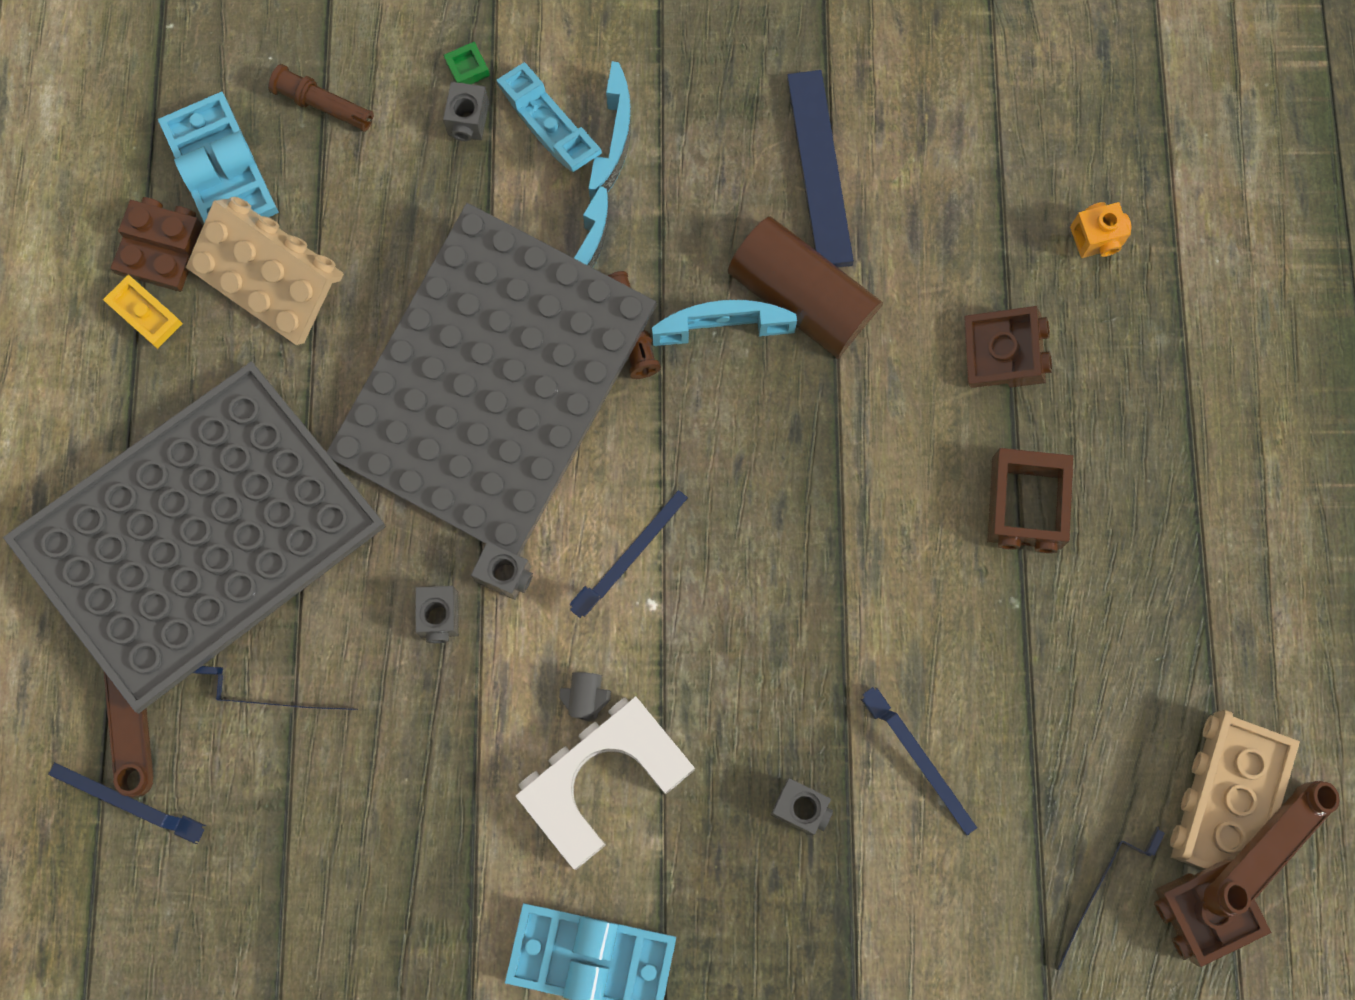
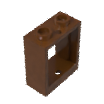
M999 448L992 457L987 542L998 543V548L1007 550L1020 549V545L1032 546L1039 553H1056L1058 549H1062L1069 543L1074 455ZM1007 473L1058 478L1055 531L1004 526Z

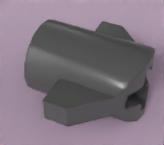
M573 672L571 688H560L559 698L568 709L571 717L589 722L594 721L598 717V713L611 700V691L601 689L602 675Z

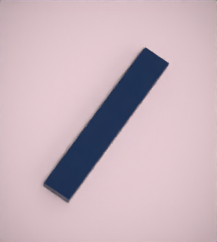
M822 70L787 74V84L814 249L838 268L853 266L854 259Z

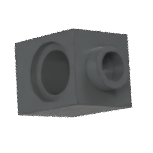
M451 82L443 118L448 136H452L460 141L482 140L489 107L485 86ZM463 112H473L468 117H459Z
M487 542L471 576L476 583L516 600L519 592L525 593L528 589L533 573L529 571L531 566L527 559ZM511 565L514 567V574L510 579L500 581L495 578L496 570L500 566Z
M454 586L416 587V633L421 638H426L427 643L449 642V637L459 636L458 591ZM437 607L445 608L446 618L440 624H430L428 620L430 612Z
M788 778L770 815L812 836L815 835L817 829L824 831L833 813V810L828 808L831 798ZM798 798H807L812 802L814 813L810 819L802 820L795 815L793 807Z

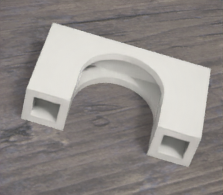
M636 696L631 701H628L625 697L617 702L608 711L611 715L608 720L600 726L597 722L592 723L579 734L578 737L582 740L571 750L567 746L563 747L548 760L552 765L541 775L537 771L533 772L518 785L522 791L516 795V798L574 870H577L606 845L580 813L574 799L576 776L580 768L589 759L605 752L626 754L643 767L665 795L695 770L694 766Z

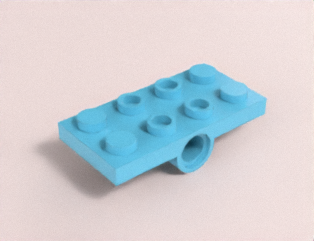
M219 92L158 119L175 157L174 161L177 169L191 192L204 223L213 201L229 199L231 197H238L247 201L251 205V209L260 216L271 217L279 213L223 92Z
M523 903L505 984L555 994L569 1000H664L676 936Z

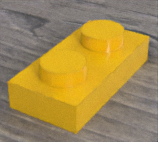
M129 274L103 299L107 305L157 349L183 324Z

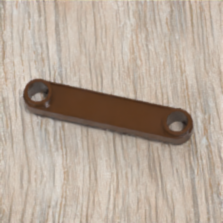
M104 672L113 783L121 795L139 798L149 792L153 785L147 708L139 714L136 713ZM137 770L140 774V782L135 789L130 790L127 785V778L130 773Z
M1323 781L1307 782L1297 787L1291 797L1213 883L1206 887L1204 903L1207 909L1212 914L1221 917L1239 916L1248 911L1250 904L1326 818L1337 810L1340 799L1336 788L1331 783Z

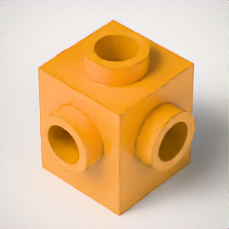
M1105 202L1096 203L1077 214L1070 229L1080 257L1085 258L1096 254L1107 257L1116 254L1122 249V246L1131 235V221L1129 216L1123 213L1119 202L1106 205Z

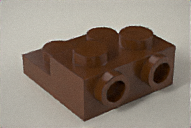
M143 197L141 202L130 200L118 229L122 240L110 269L114 274L126 277L129 274L135 280L181 292L189 273L186 265L203 225L196 217V213L188 208L176 206L174 211L163 208V204L149 197Z
M1037 306L964 316L968 384L971 388L1008 384L1011 388L1046 383L1045 374L1052 373V359L1050 351L1044 352L1043 339L1050 338L1048 318L1041 317Z
M1227 858L1197 874L1188 873L1155 889L1159 900L1154 902V906L1163 922L1166 924L1171 922L1177 933V936L1172 938L1176 951L1183 960L1189 958L1190 962L1199 967H1203L1272 933L1255 900L1250 904L1248 911L1239 916L1221 917L1212 914L1207 909L1204 903V891L1232 862V858Z

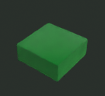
M475 41L443 55L455 82L473 84L490 76L489 69Z

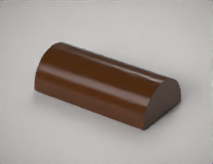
M772 216L765 218L751 231L736 251L728 267L729 275L765 303L795 313L797 316L796 327L837 359L840 358L883 306V302Z

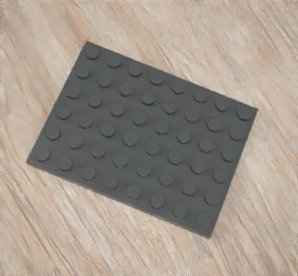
M466 203L327 450V454L334 461L484 543L489 542L519 556L658 304L655 300L483 210Z
M251 361L9 532L3 539L132 709L139 714L386 526Z

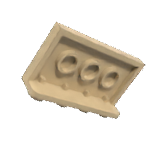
M238 197L213 201L186 265L189 271L295 345L305 343L332 283L340 282L344 275L342 271L335 267L334 261L325 256L317 255L307 248L305 241L288 235L279 229V224L276 221L260 216L251 209V205L247 201Z
M1227 710L1215 712L1213 716L1210 715L1204 725L1203 737L1206 738L1203 751L1198 752L1192 765V773L1195 774L1192 788H1188L1182 798L1181 809L1184 810L1181 825H1177L1174 828L1170 838V847L1173 848L1171 858L1202 870L1227 858L1234 859L1281 808L1300 743L1298 740L1233 717V713Z

